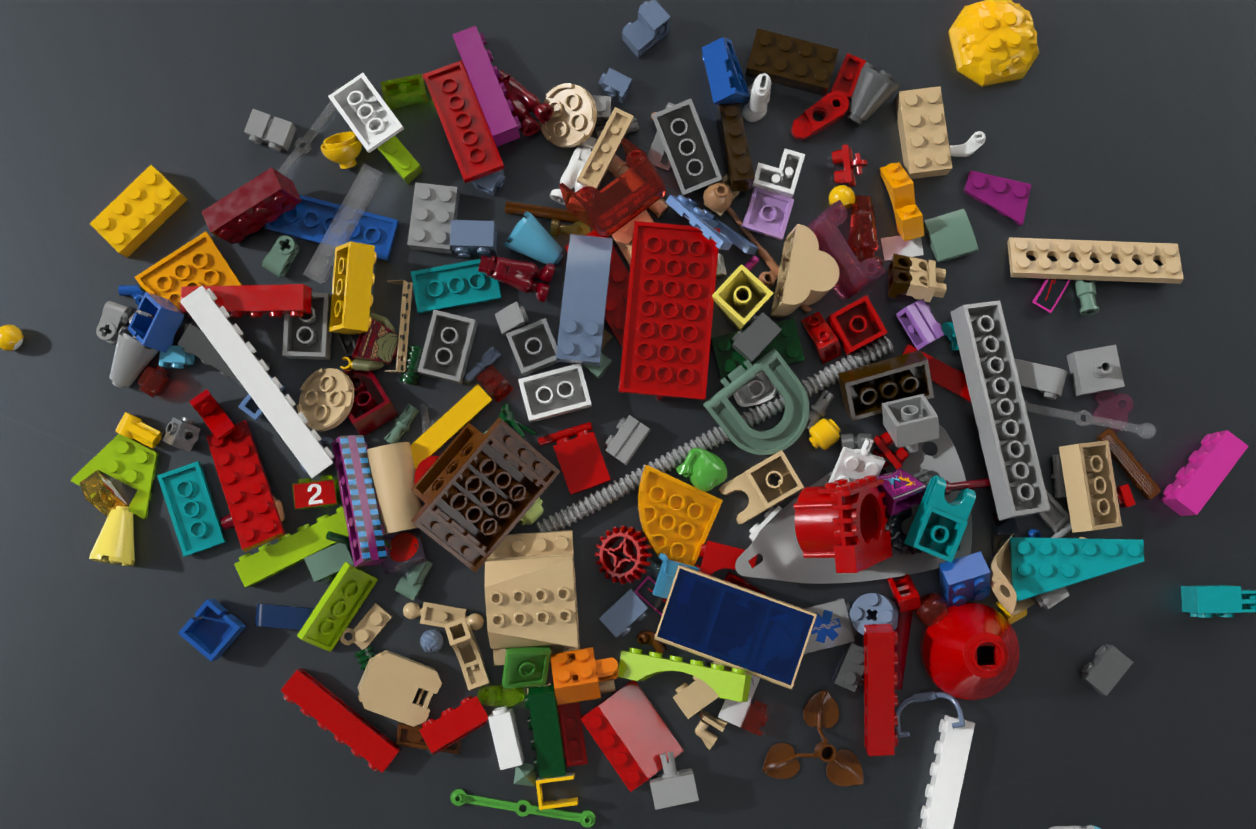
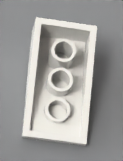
M361 73L328 96L368 153L404 129L364 73Z

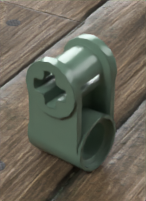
M287 235L279 237L271 251L264 258L262 267L279 278L284 277L299 253L300 246L298 242ZM286 244L291 246L289 250L285 248Z

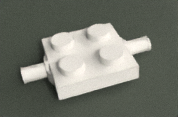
M865 438L861 449L843 447L828 483L839 479H848V482H854L855 479H861L869 475H877L878 478L885 460L883 457L870 453L874 441L870 438Z

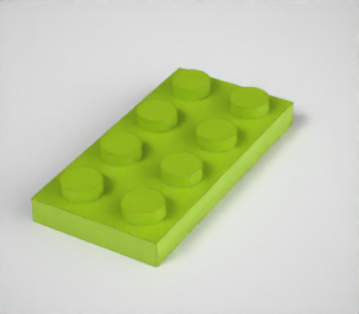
M345 562L297 637L331 652L378 579L374 575Z

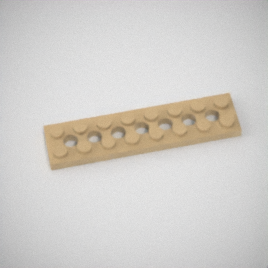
M1009 237L1007 242L1011 277L1181 284L1184 279L1178 244ZM1026 256H1034L1036 261H1031ZM1048 256H1053V257H1055V258L1057 259V261H1056V262H1052V261H1051L1049 258H1047V257H1048ZM1068 257H1075L1079 262H1072ZM1090 258H1096L1100 263H1093ZM1111 259H1118L1121 264H1115ZM1132 259L1139 260L1142 265H1137ZM1153 260H1159L1163 266L1157 265Z

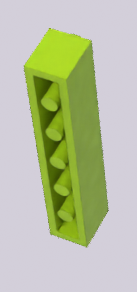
M343 506L336 509L337 513L332 516L326 514L316 519L318 523L312 526L309 523L297 529V533L293 535L288 533L279 537V542L273 545L267 543L259 547V552L253 555L250 552L239 557L240 561L234 565L244 587H251L304 561V558L337 544L338 542L326 539L328 531L349 536Z

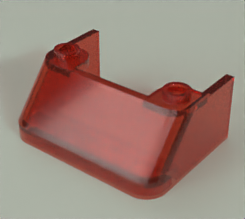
M623 138L621 141L626 156V163L630 169L600 191L595 187L585 186L574 192L564 183L559 185L566 208L601 236L614 234L666 194L665 182L647 154L626 138Z

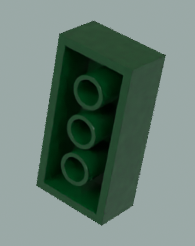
M795 318L775 323L782 329L781 332L751 364L756 363L773 348L778 351L788 366L802 363L805 360ZM738 332L711 338L710 344L719 381L723 378L730 380L727 375L739 365H742L745 370L747 369L743 363L746 359L732 347L735 342L732 338Z

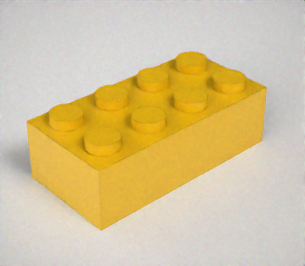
M150 165L89 224L119 254L128 258L188 199L159 170Z
M348 242L335 248L328 332L356 335L367 332L370 328L371 316H369L370 307L373 304L371 288L375 281L373 265L377 259L374 245Z

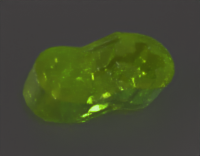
M496 684L482 686L477 694L479 701L487 706H514L521 703L524 698L522 688L504 689L503 685Z

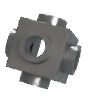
M173 417L166 427V434L162 441L190 452L194 443L199 438L200 428L194 426L195 421L182 417L179 420Z

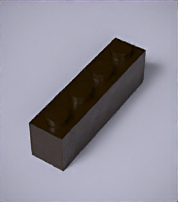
M740 103L721 104L718 106L716 122L729 187L732 192L751 190L755 177Z

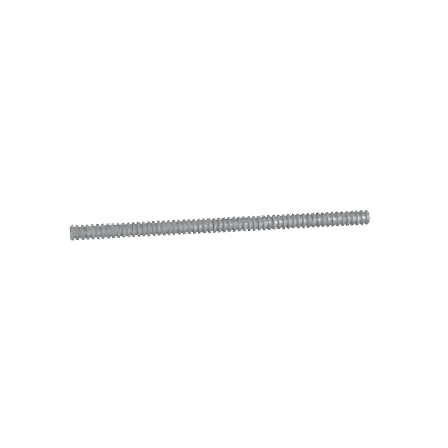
M883 336L882 340L877 339L876 343L872 342L870 346L866 345L865 349L860 348L859 352H853L852 356L850 354L847 355V358H842L841 362L836 361V364H831L830 368L825 367L824 371L819 370L818 374L814 373L812 377L808 376L807 380H801L807 396L812 397V394H817L818 390L823 391L824 387L828 388L830 384L834 385L835 381L839 382L838 373L871 364L870 362L875 363L876 359L880 360L882 356L886 357L888 353L892 354L894 347L889 338ZM778 392L777 396L761 403L759 406L754 405V408H749L748 412L743 411L741 417L750 428H754L755 424L758 426L759 422H765L766 418L771 419V416H776L777 412H783V409H785L783 398ZM715 426L712 431L708 430L707 434L702 433L701 437L696 436V439H691L690 443L685 442L684 446H678L677 450L672 449L671 453L667 452L666 456L661 455L660 459L655 458V461L653 463L650 461L648 466L663 473L667 471L670 473L672 472L671 469L674 468L676 470L677 466L684 462L692 448L709 449L711 451L713 450L712 447L715 446L717 448L718 444H724L725 440L730 441V439L720 426L718 428ZM645 464L643 468H637L636 472L631 471L630 475L626 474L625 478L620 477L619 481L614 480L612 485L609 483L607 484L608 487L605 488L603 486L602 490H596L595 494L590 493V496H585L584 500L581 501L579 499L576 504L573 502L571 507L566 506L567 509H560L561 512H555L554 516L549 515L548 519H542L543 522H536L539 532L559 531L561 528L564 530L565 526L568 525L570 527L571 523H577L578 519L583 520L584 516L588 517L591 512L594 514L595 510H601L600 507L602 506L604 508L607 507L606 504H612L613 500L618 501L619 497L624 498L626 493L629 495L630 491L633 490L635 492L636 488L640 485Z

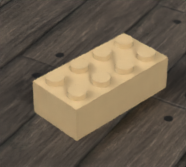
M941 86L899 91L894 101L904 170L911 179L947 175L952 170V161Z
M1108 440L1059 447L1072 533L1122 526Z

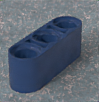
M257 604L255 626L301 630L315 608Z

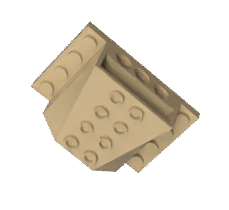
M572 530L508 534L485 561L487 631L490 647L493 649L494 666L504 665L506 649L549 646L551 654L580 649Z

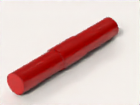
M587 422L540 437L538 442L540 446L565 437H573L584 430H593L591 422Z

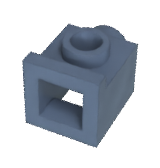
M609 68L607 74H602L598 84L602 86L607 95L619 97V102L623 104L632 87V79Z

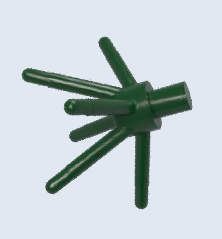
M510 404L502 405V412L499 413V418L510 427L513 426L522 438L525 437V434L521 429L532 435H537L536 431L514 419V414L510 411Z

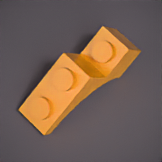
M900 162L880 167V176L886 185L892 202L897 231L903 241L924 236L923 215L915 204L913 181Z

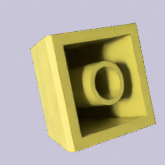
M741 264L712 297L723 318L737 331H740L768 302L774 293Z

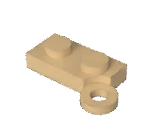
M375 603L354 629L346 628L340 637V641L345 645L355 643L363 650L372 643L393 616ZM347 632L352 634V639L350 641H347L345 639V634Z

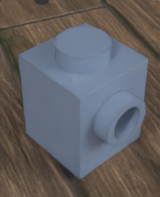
M500 170L473 181V185L476 189L494 196L498 187L501 188L506 178L504 171Z

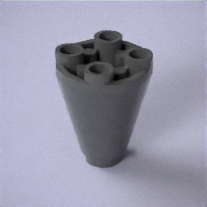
M866 62L861 69L846 117L861 125L863 121L865 122L898 90L901 84L892 79V76L883 70L879 72L876 70V67Z

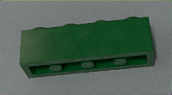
M554 685L528 688V696H524L525 708L530 709L531 717H527L528 729L533 730L534 737L530 738L531 749L536 751L537 758H533L535 772L539 771L540 779L566 776V762Z

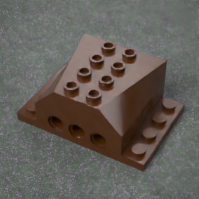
M498 418L485 434L468 423L411 489L425 503L411 522L476 573L561 471L502 419Z

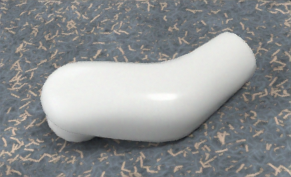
M978 131L964 144L949 145L951 156L964 158L971 156L985 143V133Z

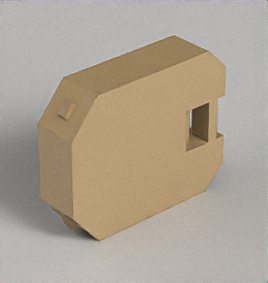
M385 650L369 659L357 687L360 694L358 698L362 702L364 709L415 727L427 721L430 712L429 702L433 693H438L442 682L435 668ZM418 688H420V691H419L418 696H417V698H416V700H415V703H413V700H414L415 695H416V693H417V691H418ZM424 690H426L428 692L426 694L423 704L421 705L419 704V702L424 693Z

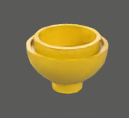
M348 131L326 138L320 148L326 158L339 163L341 169H347L357 164L355 158L361 152L363 145L353 131Z

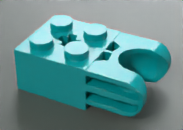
M935 475L927 485L904 544L952 563L967 527V519L975 502L976 493L969 488L963 489L958 493L954 501L947 503L944 496L946 481L944 478Z
M1228 585L1181 586L1182 612L1190 613V617H1234V613L1256 612V590H1241V586Z

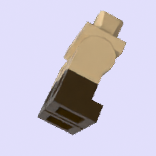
M893 254L888 267V297L897 298V295L901 294L912 296L915 299H924L925 302H931L933 296L943 298L947 289L946 284L943 283L946 269L936 268V261L933 260L927 262L923 259Z

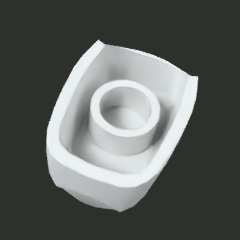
M762 371L733 395L739 406L748 407L775 397L777 390Z

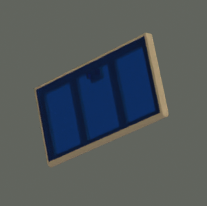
M678 565L654 639L731 668L745 669V673L792 690L817 613Z

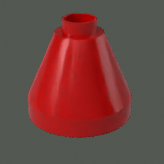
M966 602L964 605L957 607L955 605L951 607L946 606L931 617L921 635L919 652L926 675L936 687L956 698L981 700L991 697L1000 692L1011 681L1019 663L1017 635L1009 621L1000 612L987 605ZM983 646V656L977 662V648Z

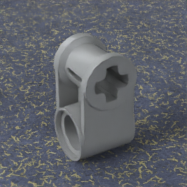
M112 301L106 302L96 329L97 336L109 344H116L121 327H126L131 316V308Z

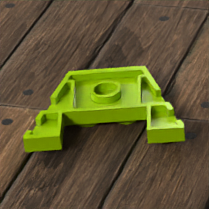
M118 434L71 479V482L91 490L100 471L137 490L128 507L130 508L129 512L147 519L149 513L148 505L149 501H151V489L153 480H155L159 453L135 440Z

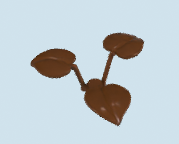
M828 690L819 691L805 704L803 718L808 726H817L822 742L815 746L814 753L795 754L791 745L777 743L767 752L762 770L772 778H791L800 770V763L796 758L813 757L829 762L826 767V774L833 784L837 786L862 785L863 771L856 755L847 749H839L836 752L835 747L827 743L828 740L825 738L821 727H833L839 719V709Z

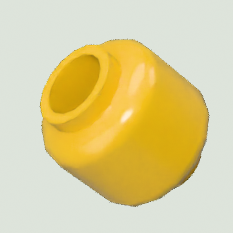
M823 418L809 429L811 437L808 440L816 449L820 447L823 450H827L839 441L841 430L832 419L827 420Z

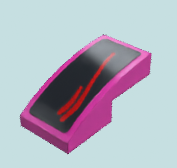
M1044 279L1043 285L1032 300V303L1051 313L1070 280Z
M647 576L634 592L662 616L667 599L652 595L656 582ZM676 602L673 614L681 606L679 602Z

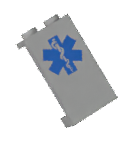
M840 598L836 601L804 608L817 613L804 654L855 642L854 636H857V632L853 624L850 623L848 616L851 610L849 602H845L843 598ZM789 613L770 616L768 622L772 619L777 622L780 619L796 640L791 646L776 656L777 659L783 660L793 657L806 619Z

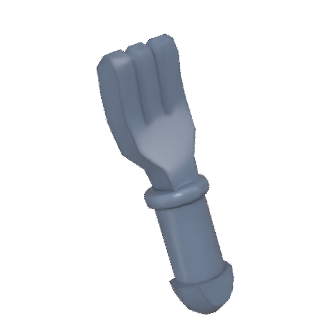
M492 346L482 356L480 364L477 363L468 374L466 373L464 381L466 383L473 382L485 370V367L491 366L502 354Z

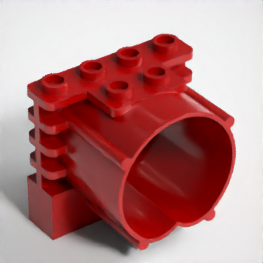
M869 475L861 479H855L854 482H848V479L834 480V482L825 483V486L804 488L797 499V503H794L795 532L799 546L803 551V557L835 558L836 573H858L892 557L890 530H885V523H888V518H885L884 511L887 508L886 505H883L882 498L885 497V492L878 491V485L884 484V479H877V475Z

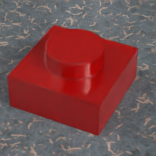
M1129 484L1116 487L1120 508L1136 505Z

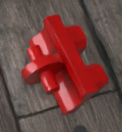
M848 144L842 145L841 150L832 152V160L834 165L844 163V170L834 172L835 183L848 184L849 187L856 186L854 169H856V175H862V168L868 166L867 160H861L860 153L854 154L855 160L853 161L852 148H849Z
M888 432L881 436L877 435L873 439L883 452L880 454L875 448L873 455L883 458L887 457L897 470L903 466L902 463L910 454L904 447H900L893 453L888 447L893 443ZM886 460L883 465L884 469L889 465Z

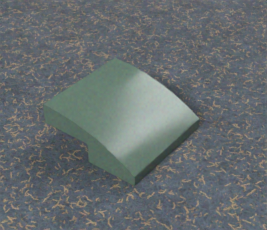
M964 209L924 220V227L931 241L930 247L938 263L978 251L975 235Z

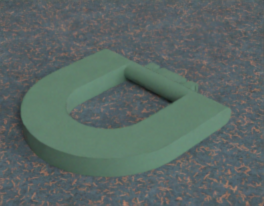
M773 348L753 365L748 359L743 363L747 369L745 370L742 365H739L727 375L731 380L730 382L726 378L720 380L724 388L703 404L726 436L736 446L746 452L757 455L775 454L790 447L803 433L809 417V400L805 388L778 351ZM762 371L782 396L785 405L782 420L774 428L766 431L750 428L728 400L731 395Z

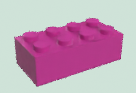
M1228 430L1207 434L1202 439V446L1199 450L1194 451L1189 456L1188 461L1190 462L1187 466L1182 467L1177 472L1175 482L1169 484L1164 489V496L1161 501L1180 516L1198 515L1249 447Z

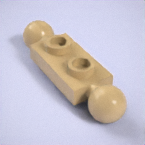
M409 602L403 608V614L408 619H415L420 616V624L445 628V624L464 617L472 630H479L484 624V619L480 614L473 613L466 616L467 609L430 602H424L423 608H420L415 602Z

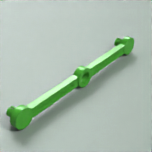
M463 789L454 790L450 796L451 802L456 806L468 803L516 811L521 817L534 814L580 822L584 827H591L596 821L595 814L590 810H585L582 813L555 808L539 810V806L531 805L526 799L513 802L466 794ZM525 805L527 810L521 811L520 806Z

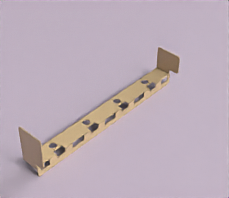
M390 280L387 282L403 284L396 371L385 372L400 374L401 372H406L413 283H408L405 280ZM404 324H407L406 331H404ZM403 344H405V352H402Z

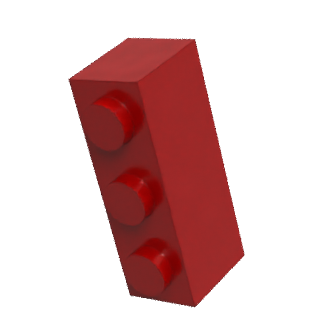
M469 696L463 699L459 707L455 709L450 707L441 713L442 717L435 721L432 718L422 724L423 728L419 731L433 756L489 723L488 715L477 696L474 698Z

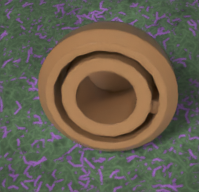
M715 182L706 188L703 199L710 209L724 211L732 204L733 194L728 185L722 182Z

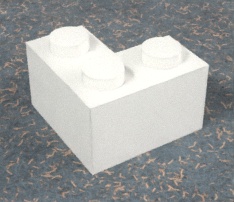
M784 149L779 168L758 162L751 189L756 186L792 199L805 154Z

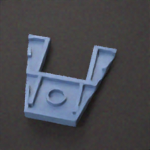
M669 195L666 203L678 214L690 220L689 223L693 227L700 229L703 232L702 235L708 240L713 239L717 242V248L729 250L731 245L734 244L746 254L752 255L758 250L756 245L715 218L712 212L699 207V203L691 197L687 199L682 195L678 197ZM714 228H719L720 233L716 231Z

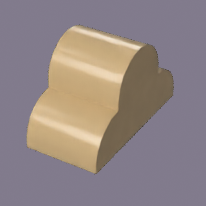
M797 224L785 238L770 313L772 317L783 318L792 314L801 304L811 305L817 303L836 285L839 279L837 262L828 253L818 250L819 244L816 235L804 225Z

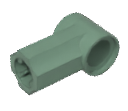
M416 555L407 573L399 580L395 591L415 601L433 563Z

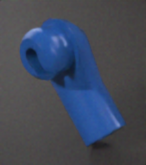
M120 285L118 287L120 296H132L137 305L140 304L145 294V291L139 285Z

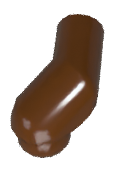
M644 630L637 635V642L641 645H653L656 652L659 653L668 650L663 642L654 639L656 632Z

